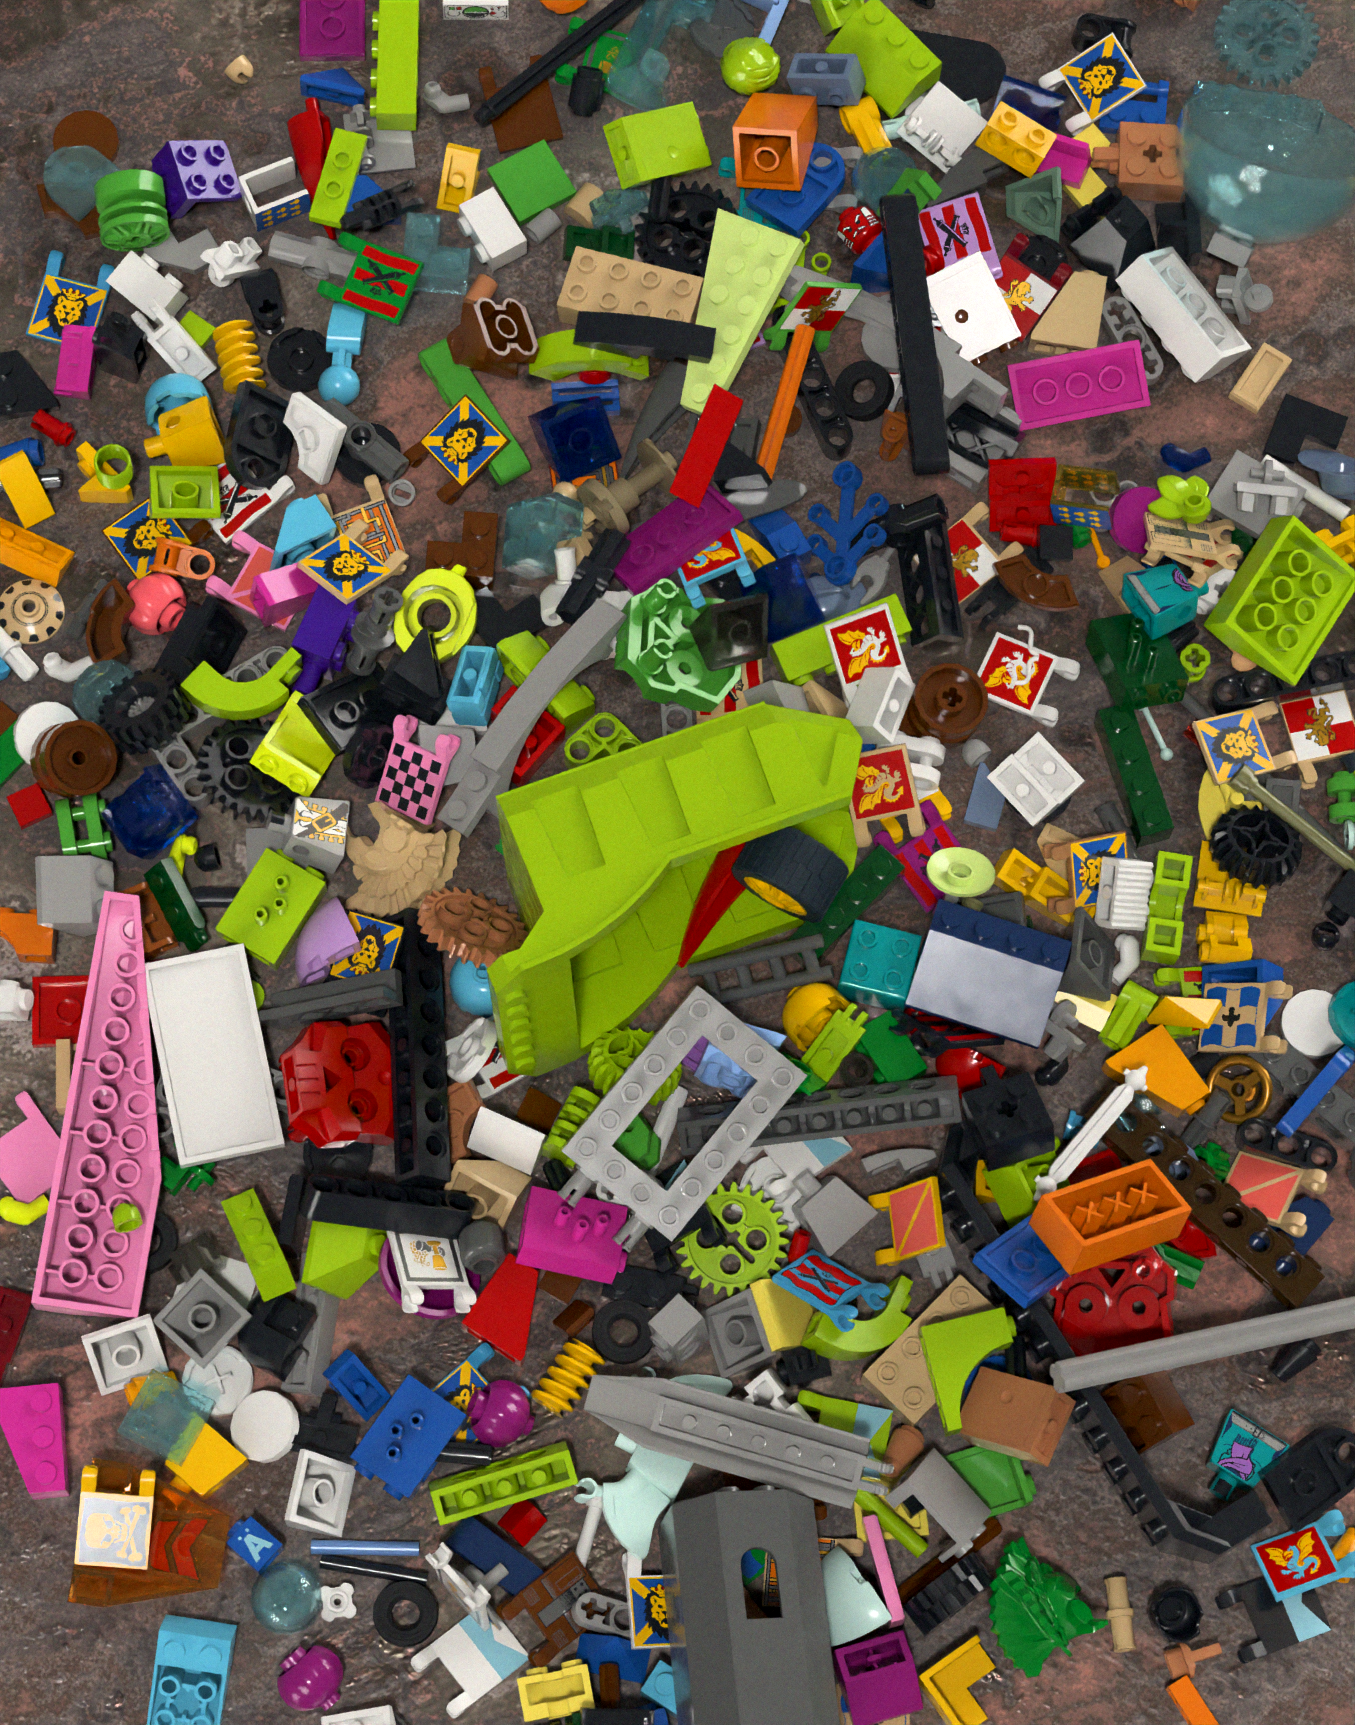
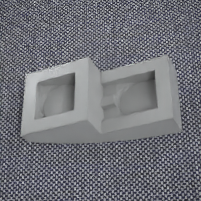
M897 1149L861 1159L859 1168L864 1179H867L897 1166L902 1178L933 1165L937 1156L934 1150Z

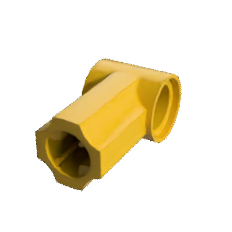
M870 95L861 98L858 106L844 105L839 107V116L843 127L849 135L853 134L858 146L863 149V156L867 164L880 163L893 154V147L880 123L881 117L878 107Z

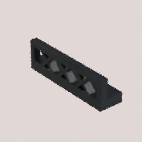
M901 381L887 409L893 413L901 397L903 398ZM965 402L945 420L946 432L950 436V439H948L949 449L987 470L989 457L985 448L996 445L1008 451L1004 459H1013L1027 435ZM967 430L973 433L977 445L969 448L960 445L956 432Z
M943 523L914 535L913 543L907 547L897 548L907 618L912 628L910 633L911 645L915 648H921L936 640L957 642L964 638L947 524ZM916 553L918 554L919 564L916 571L913 572L911 562ZM921 585L923 586L924 596L919 604L917 603L916 593ZM927 617L930 632L922 635L921 624L924 618Z

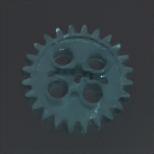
M1230 0V6L1224 5L1222 7V16H1218L1215 23L1217 27L1214 30L1213 37L1218 40L1215 42L1214 50H1222L1218 60H1229L1226 71L1229 72L1236 68L1238 70L1237 80L1241 79L1244 75L1249 76L1248 85L1250 86L1256 79L1260 80L1262 88H1265L1268 80H1272L1275 88H1278L1281 78L1286 83L1291 84L1293 74L1301 78L1304 68L1309 69L1311 67L1312 58H1315L1318 52V48L1315 46H1318L1320 36L1315 34L1318 32L1319 24L1311 23L1315 13H1304L1307 3L1303 2L1297 5L1295 4L1296 0ZM1268 13L1271 14L1274 18L1267 19L1263 17L1261 14ZM1283 20H1287V21H1288V22L1283 23L1281 26H1280V25L1278 26V24H1280ZM1238 32H1245L1250 37L1243 38L1238 35ZM1283 36H1291V37H1293L1296 41H1295V42L1287 41V40L1284 39ZM1252 48H1255V50H1253L1251 53H1249V54L1245 53V52L1251 50ZM1259 55H1268L1272 60H1263Z

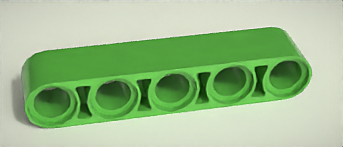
M447 337L418 353L419 361L449 409L467 394L510 439L511 442L487 466L496 482L502 487L529 472L531 466L527 457L471 370L454 363L447 344Z

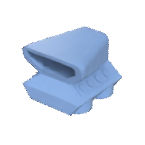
M744 1023L777 1051H779L787 1037L778 1032ZM707 1041L694 1076L702 1083L715 1088L727 1089L734 1096L742 1099V1094L757 1082L750 1074L740 1069L739 1065L726 1054L711 1045L710 1041Z

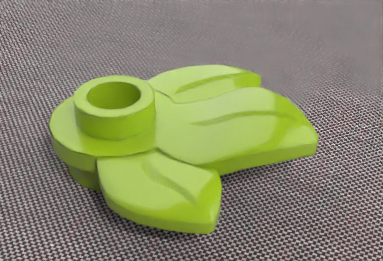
M1175 475L1162 476L1157 479V487L1162 497L1148 505V510L1161 518L1173 520L1182 517L1187 523L1198 524L1205 521L1211 512V501L1208 498L1209 486L1206 481L1196 475L1189 477L1186 481Z

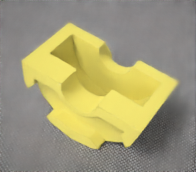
M582 1659L561 1663L562 1670L548 1673L547 1667L526 1670L527 1677L517 1678L525 1722L572 1716L573 1713H580V1707H595L588 1666L583 1664Z

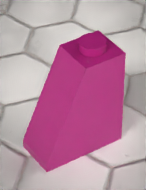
M298 562L254 576L249 599L264 627L308 608L319 583L297 567Z

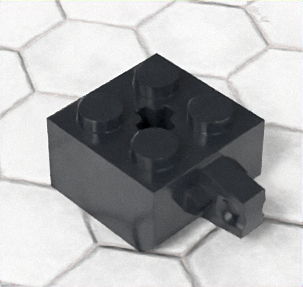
M993 1065L979 1069L981 1075L980 1082L983 1087L962 1093V1103L966 1124L988 1172L1055 1151L1054 1124L1029 1072L1000 1080Z

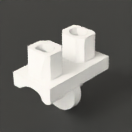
M246 237L238 244L231 240L225 241L218 248L205 250L200 257L203 261L210 264L208 275L212 283L218 287H225L232 284L235 278L258 272L260 267L255 260L262 253V249L252 237Z

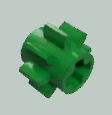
M1209 1142L1207 1147L1199 1144L1196 1145L1194 1152L1197 1159L1205 1161L1215 1171L1214 1177L1218 1181L1224 1180L1230 1172L1228 1160L1230 1154L1221 1151V1146Z

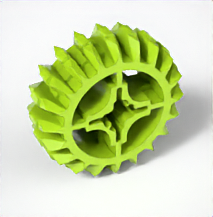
M625 1026L623 1031L613 1028L610 1033L603 1032L599 1039H595L588 1056L587 1069L589 1079L594 1082V1088L603 1090V1097L654 1036V1030L646 1033L640 1027L637 1030H631L628 1026ZM681 1062L647 1103L657 1106L660 1100L667 1101L668 1097L674 1094L682 1074Z

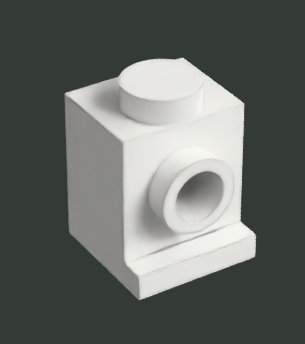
M0 980V1021H28L29 1011L34 1004L33 992L30 989L21 988L19 982Z

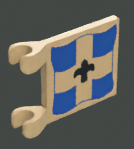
M1270 981L1266 983H1205L1203 998L1221 1000L1223 1005L1210 1028H1200L1198 1051L1201 1053L1285 1054L1288 1044L1286 1040L1280 1039V1037L1275 1035L1264 1036L1268 998L1291 999L1293 986L1286 985L1283 981Z

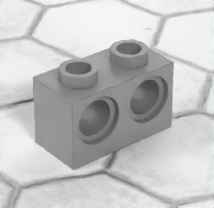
M679 1293L648 1322L652 1334L649 1338L655 1345L653 1347L654 1351L666 1363L672 1360L679 1368L710 1338L704 1317Z

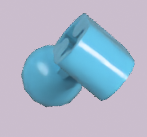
M333 303L326 338V352H333L332 364L320 375L318 392L325 402L334 397L343 406H346L356 399L360 391V379L356 372L351 369L353 355L360 356L367 325V313L341 303Z

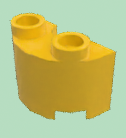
M1206 911L1204 924L1198 923L1196 928L1195 941L1196 944H1200L1199 962L1226 964L1251 960L1253 948L1251 938H1248L1249 926L1247 915Z

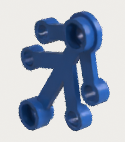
M850 461L838 464L832 474L833 482L841 488L838 523L831 517L830 510L820 503L814 504L808 511V519L816 526L822 527L837 541L836 553L834 554L828 549L827 540L819 534H813L807 538L812 548L811 554L814 557H819L825 563L824 572L826 578L834 586H843L849 583L856 574L858 560L871 546L878 547L882 545L887 537L886 531L878 524L873 523L865 528L863 537L850 549L852 539L874 515H884L889 509L888 499L880 493H873L868 497L866 505L853 518L855 490L861 486L863 477L861 470Z

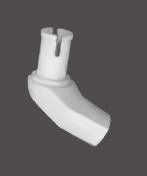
M575 547L554 549L558 579H555L554 583L549 584L540 595L541 618L545 625L557 626L564 622L555 611L571 585L572 576L577 569Z

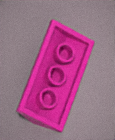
M1139 339L1007 365L1014 409L1019 419L1022 420L1020 431L1151 405Z

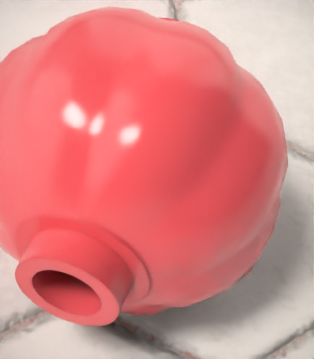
M153 573L142 577L140 580L134 579L125 590L135 603V609L131 613L129 621L136 630L144 635L155 636L161 635L164 632L174 631L186 610L187 601L184 590L176 579L165 573Z

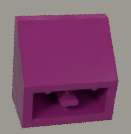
M903 1630L834 1650L833 1668L852 1725H874L923 1710L916 1668Z

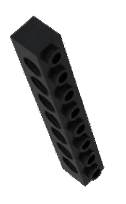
M407 908L385 918L386 921L409 927L396 968L401 971L403 1005L389 1008L395 1183L433 1189L451 1182L441 951L437 950L438 943L428 942L429 935L420 932L422 926L417 924L419 918L417 916L418 911Z

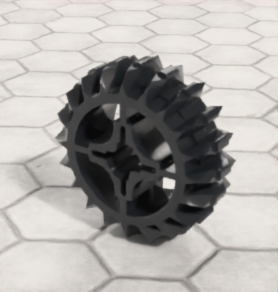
M1243 804L1240 809L1231 808L1227 814H1222L1218 819L1216 826L1213 827L1211 832L1209 851L1212 852V861L1219 863V871L1229 872V880L1237 878L1241 880L1242 886L1246 883H1251L1255 890L1262 884L1269 890L1274 884L1281 886L1283 882L1290 880L1302 859L1303 843L1299 841L1300 832L1293 831L1289 823L1271 814L1270 809L1262 811L1256 804L1250 810Z

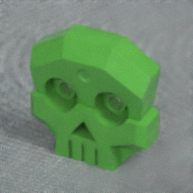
M666 578L660 579L648 590L631 597L621 610V612L627 615V618L616 633L617 643L615 646L614 669L626 671L637 683L644 699L665 705L671 700L690 710L712 712L741 678L743 635L724 599L704 597L706 605L694 609L683 589L676 587L673 581ZM682 624H685L688 629H685ZM679 668L683 669L685 674L681 673Z

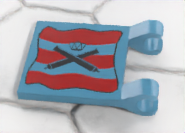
M814 1249L772 1277V1282L828 1315L835 1326L842 1332H848L854 1328L855 1324L848 1321V1319H854L858 1315V1310L854 1306L845 1304L861 1294L869 1307L874 1310H880L886 1306V1302L881 1300L878 1295L883 1298L889 1295L890 1292L889 1287L885 1284L869 1283Z

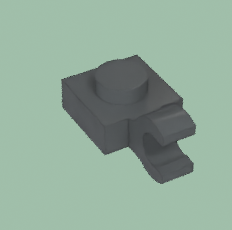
M1267 778L1265 789L1299 815L1302 781ZM1241 791L1244 801L1260 802L1250 793L1245 795ZM1264 805V811H1267L1268 808Z

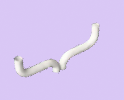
M1018 625V630L1028 631V650L1033 657L1027 662L1026 678L1024 680H1014V685L1020 686L1030 681L1032 663L1039 661V651L1033 649L1034 632L1027 625Z

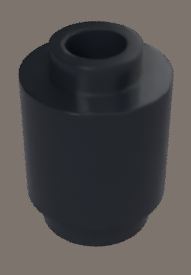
M578 66L577 73H573L568 106L574 108L573 113L582 116H592L593 112L600 111L605 79L602 78V69L591 66Z

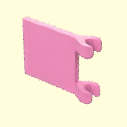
M23 1091L15 1097V1101L27 1119L0 1138V1178L16 1201L29 1204L52 1188L60 1138L28 1093Z

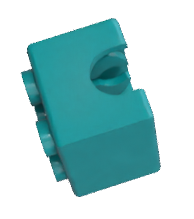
M855 919L837 990L851 1001L891 1011H904L922 936Z

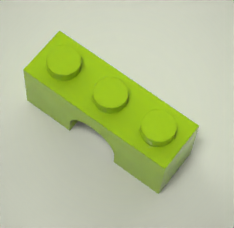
M1158 851L1153 861L1154 867L1152 872L1154 880L1149 889L1150 895L1148 896L1149 902L1147 903L1149 915H1147L1146 929L1143 932L1140 960L1174 966L1179 958L1184 928L1182 912L1186 893L1189 889L1193 856Z
M254 1188L222 1201L221 1204L241 1252H243L263 1301L266 1302L296 1289L297 1287L287 1261Z

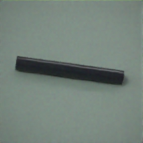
M324 1554L321 1556L319 1569L397 1582L411 1581L422 1586L427 1585L429 1573Z

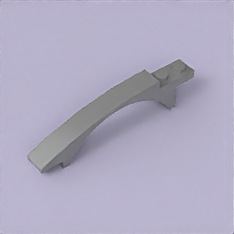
M794 265L779 293L780 296L789 301L784 311L805 281L844 282ZM861 290L844 316L871 324L895 338L891 303ZM933 327L945 420L966 400L994 418L1001 412L1009 389L961 357L959 354L962 344Z
M598 599L570 627L517 689L470 755L474 762L441 810L437 819L467 838L485 812L499 820L495 796L508 792L519 754L538 718L557 693L573 677L591 664L609 657L613 651L609 644L627 618L626 614Z

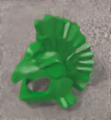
M1021 1536L1016 1541L1006 1544L1003 1549L1005 1555L1000 1558L1001 1566L995 1569L997 1577L990 1584L993 1593L988 1600L991 1606L988 1617L993 1621L990 1631L997 1635L998 1641L996 1645L1003 1648L1004 1657L1012 1659L1014 1668L1023 1669L1026 1678L1039 1676L1043 1662L1046 1661L1055 1648L1059 1647L1069 1657L1073 1656L1066 1647L1069 1645L1068 1641L1104 1628L1108 1625V1620L1093 1618L1089 1607L1076 1594L1082 1590L1078 1583L1067 1574L1052 1572L1054 1569L1049 1564H1039L1037 1558L1031 1555L1026 1540Z

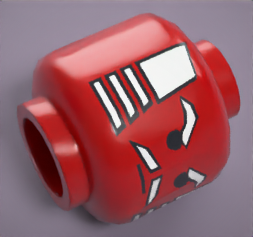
M851 206L839 216L840 223L837 227V235L853 254L862 255L882 232L880 218L868 206L857 208Z

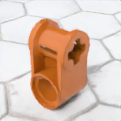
M156 537L155 542L158 546L154 562L149 565L148 570L195 581L208 580L214 574L215 560L208 551L187 546L184 543L171 539ZM167 550H170L167 564H164ZM198 556H203L210 562L209 570L202 575L195 574L190 568L191 561Z

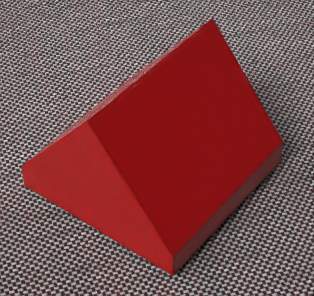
M523 1500L515 1503L499 1520L497 1525L524 1548L547 1522V1519L534 1505Z

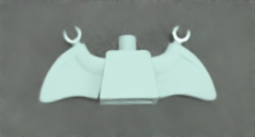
M645 1366L641 1368L647 1377L656 1378V1373L651 1367ZM683 1375L669 1379L723 1396H727L733 1387L730 1380L710 1375ZM619 1433L614 1445L632 1454L625 1470L627 1474L618 1482H603L602 1486H598L591 1478H584L578 1482L579 1484L574 1486L586 1488L588 1495L578 1494L574 1497V1500L583 1504L595 1496L601 1497L603 1514L613 1535L628 1552L637 1559L643 1560L649 1551L652 1531L657 1517L668 1504L673 1505L693 1462L643 1448Z

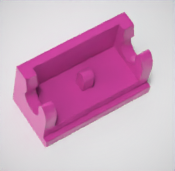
M64 325L54 396L91 400L97 362L95 347L92 343V337L96 329L95 326Z

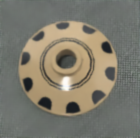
M27 579L16 582L8 587L0 597V626L14 641H19L21 644L26 645L45 642L52 638L63 624L65 617L63 599L52 585L44 581ZM32 603L36 607L32 612H25L23 610L24 606Z

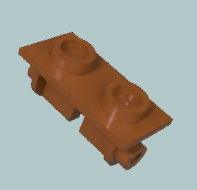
M887 409L884 411L880 437L884 438L879 448V456L884 461H894L902 448L910 451L906 416L902 412L895 411L893 413Z

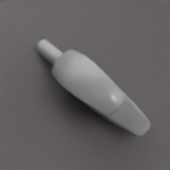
M887 547L881 556L873 554L857 565L856 574L850 581L851 590L862 579H867L871 582V587L867 589L866 594L859 603L860 607L868 605L884 590L890 571V564L887 561L897 548Z

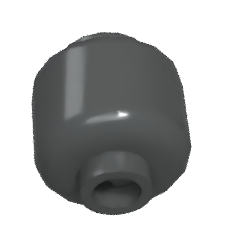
M477 1220L460 1232L458 1238L460 1259L462 1265L478 1275H486L496 1271L506 1258L503 1231L498 1225L485 1220Z

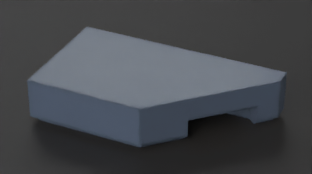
M980 762L963 823L996 832L1006 797L987 778L991 772L985 763Z

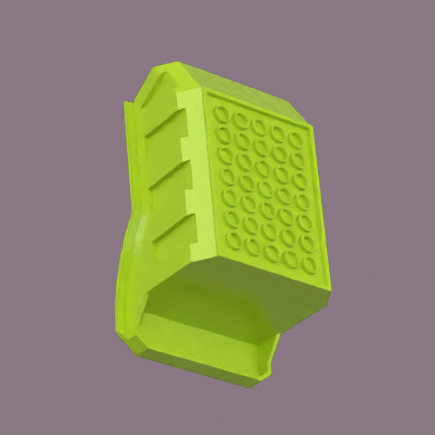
M762 701L495 796L507 882L520 920L525 924L524 930L528 932V936L520 949L501 955L486 969L499 1051L508 1074L537 1077L577 1060L591 1051L595 1039H599L603 1032L610 1033L613 1028L621 1031L625 1026L633 1022L657 998L676 971L686 968L689 964L705 961L800 927L806 922L776 909V907L766 903L745 889L712 928L683 968L677 966L690 913L706 874L719 851L790 826L822 843L842 859L849 870L847 878L854 872L858 846L856 844L854 826L849 814V805L851 804L863 740L849 719L769 705Z

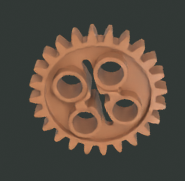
M442 887L440 893L433 890L431 895L425 896L417 914L419 917L417 924L422 926L420 932L429 935L428 942L438 943V951H449V958L461 957L462 964H466L468 960L472 961L476 968H479L481 963H484L488 968L501 955L520 949L528 936V932L523 930L525 924L516 921L518 915L507 913L508 906L499 907L496 905L497 899L493 898L488 901L485 899L484 893H479L478 896H475L470 889H467L465 893H462L457 887H454L452 892Z

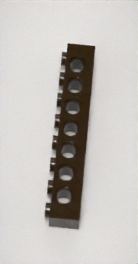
M1113 1085L1084 1115L1080 1122L1081 1124L1085 1125L1115 1089ZM1133 1098L1118 1118L1124 1117L1129 1119L1133 1123L1134 1130L1129 1133L1120 1131L1115 1120L1100 1138V1141L1128 1166L1151 1158L1192 1208L1187 1219L1288 1310L1297 1309L1325 1278L1320 1272L1322 1267L1312 1257L1308 1255L1303 1257L1293 1248L1295 1243L1288 1235L1282 1231L1276 1233L1267 1225L1268 1219L1260 1210L1255 1207L1251 1209L1240 1200L1242 1198L1241 1194L1228 1183L1223 1185L1214 1177L1215 1171L1210 1165L1201 1159L1197 1162L1187 1153L1189 1150L1187 1145L1176 1136L1169 1137L1161 1129V1122L1151 1113L1146 1112L1144 1114L1134 1105L1136 1101ZM1146 1141L1155 1142L1159 1146L1160 1155L1154 1157L1147 1155L1143 1150V1143ZM1172 1165L1183 1167L1186 1171V1179H1174L1169 1173V1167ZM1196 1190H1208L1212 1194L1213 1202L1211 1204L1199 1202L1196 1198ZM1226 1212L1235 1214L1239 1219V1227H1227L1222 1220V1215ZM1252 1236L1262 1238L1266 1244V1250L1264 1252L1254 1251L1249 1245V1238ZM1278 1260H1285L1290 1263L1293 1270L1291 1276H1282L1278 1273L1276 1269V1262Z

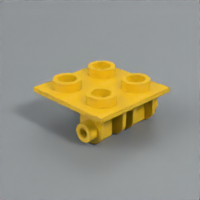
M1202 840L1193 907L1261 917L1263 903H1265L1267 895L1265 887L1261 884L1255 890L1251 883H1246L1242 886L1241 880L1237 878L1229 880V872H1220L1219 863L1212 861V852L1209 851L1210 842Z

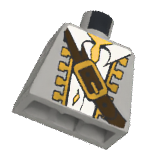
M299 796L294 799L287 814L270 810L266 822V830L284 834L282 845L284 855L334 874L344 857L350 802Z

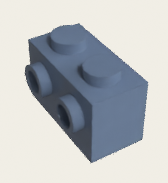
M795 53L786 77L793 95L817 96V105L858 106L866 83L865 75L856 54Z

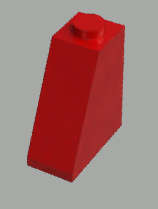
M508 1253L504 1262L495 1272L461 1324L464 1331L481 1342L488 1343L493 1350L521 1368L526 1357L539 1272L534 1267L516 1264V1256Z

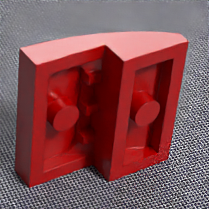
M1055 457L988 459L989 532L1000 531L1003 520L1027 525L1037 523L1038 526H1056L1050 504L1057 505V462Z

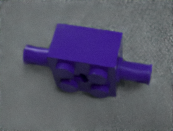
M318 584L291 644L292 648L302 655L303 664L300 667L303 671L293 686L292 692L296 690L303 695H307L315 690L320 677L333 681L336 672L342 673L346 666L345 659L348 655L345 652L350 641L354 643L351 636V628L355 624L356 616L360 613L357 608V599L346 605Z

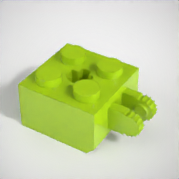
M1055 1136L1056 1151L1057 1148L1061 1145L1058 1137ZM1055 1151L988 1172L986 1167L982 1170L1009 1229L1034 1212L1038 1202L1033 1200L1036 1192L1034 1178L1037 1175L1040 1177L1048 1175L1050 1165L1058 1157ZM1068 1178L1057 1184V1190L1070 1186Z

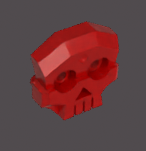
M340 1021L314 1022L302 1029L293 1044L280 1055L278 1063H281L279 1069L283 1074L289 1117L287 1131L294 1129L293 1132L288 1134L289 1138L295 1143H302L309 1138L318 1148H344L352 1142L384 1146L393 1143L390 1035L379 1022L364 1023L346 1027ZM344 1054L350 1057L351 1063L345 1060ZM351 1105L357 1107L358 1114L352 1111Z
M1154 1246L1072 1274L1050 1290V1295L1057 1298L1053 1321L1076 1357L1174 1336L1170 1301L1177 1297V1270L1158 1254ZM1106 1268L1126 1270L1115 1283ZM1082 1299H1089L1092 1302L1093 1307L1091 1311L1082 1309ZM1136 1301H1141L1145 1304L1146 1310L1144 1313L1140 1314L1134 1310V1303Z

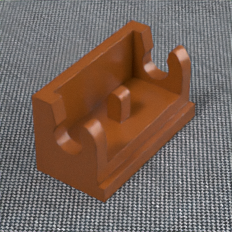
M142 882L117 892L138 895L140 897L145 963L180 948L154 894L149 889L148 882Z

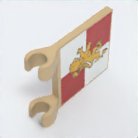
M983 502L977 503L963 518L947 529L959 606L996 577L992 568L994 562L1020 555L1024 551L1020 543L1015 541L998 556L974 529V527L988 518L989 508ZM918 554L913 557V561L917 566L919 564Z
M1345 690L1279 704L1292 751H1294L1298 760L1296 765L1299 780L1302 781L1301 788L1303 790L1312 789L1315 787L1318 779L1313 766L1314 763L1342 758L1355 752V721Z

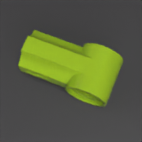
M1129 979L1115 1002L1112 1014L1097 1038L1114 1051H1121L1126 1048L1135 1035L1140 1023L1145 1022L1159 996Z

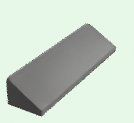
M303 1252L295 1303L315 1313L317 1319L299 1347L302 1350V1354L285 1382L282 1381L281 1392L322 1397V1392L325 1393L327 1379L322 1373L330 1364L340 1299L301 1282L306 1259V1252Z

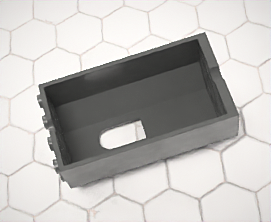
M764 1485L755 1487L752 1491H739L738 1487H723L718 1489L717 1492L689 1500L677 1501L671 1505L658 1527L678 1725H840L813 1500L786 1489L775 1490L773 1486ZM749 1550H763L772 1557L775 1563L781 1618L747 1619L741 1558Z

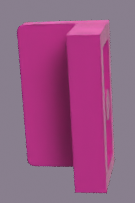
M1055 133L1057 137L1034 175L1057 166L1061 168L1062 184L1080 189L1092 162L1089 144Z

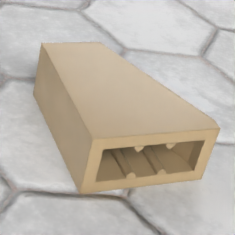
M1091 270L1074 271L1032 331L1027 352L1055 356L1097 347L1107 276H1101L1099 273Z

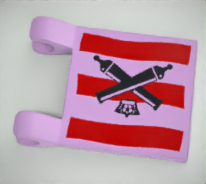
M978 192L921 210L918 217L924 245L934 244L938 247L944 257V268L981 251L994 280L1003 277L1002 268Z

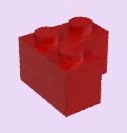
M512 685L492 707V723L518 688ZM545 710L527 737L514 767L511 781L518 787L524 786L565 740L566 727Z

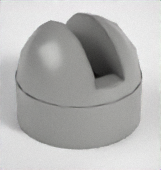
M399 479L390 485L388 496L394 505L407 507L414 502L416 490L408 480ZM396 489L411 494L410 499L394 495Z
M979 739L968 740L962 747L963 759L971 769L979 766V763L984 762L992 753L991 749Z

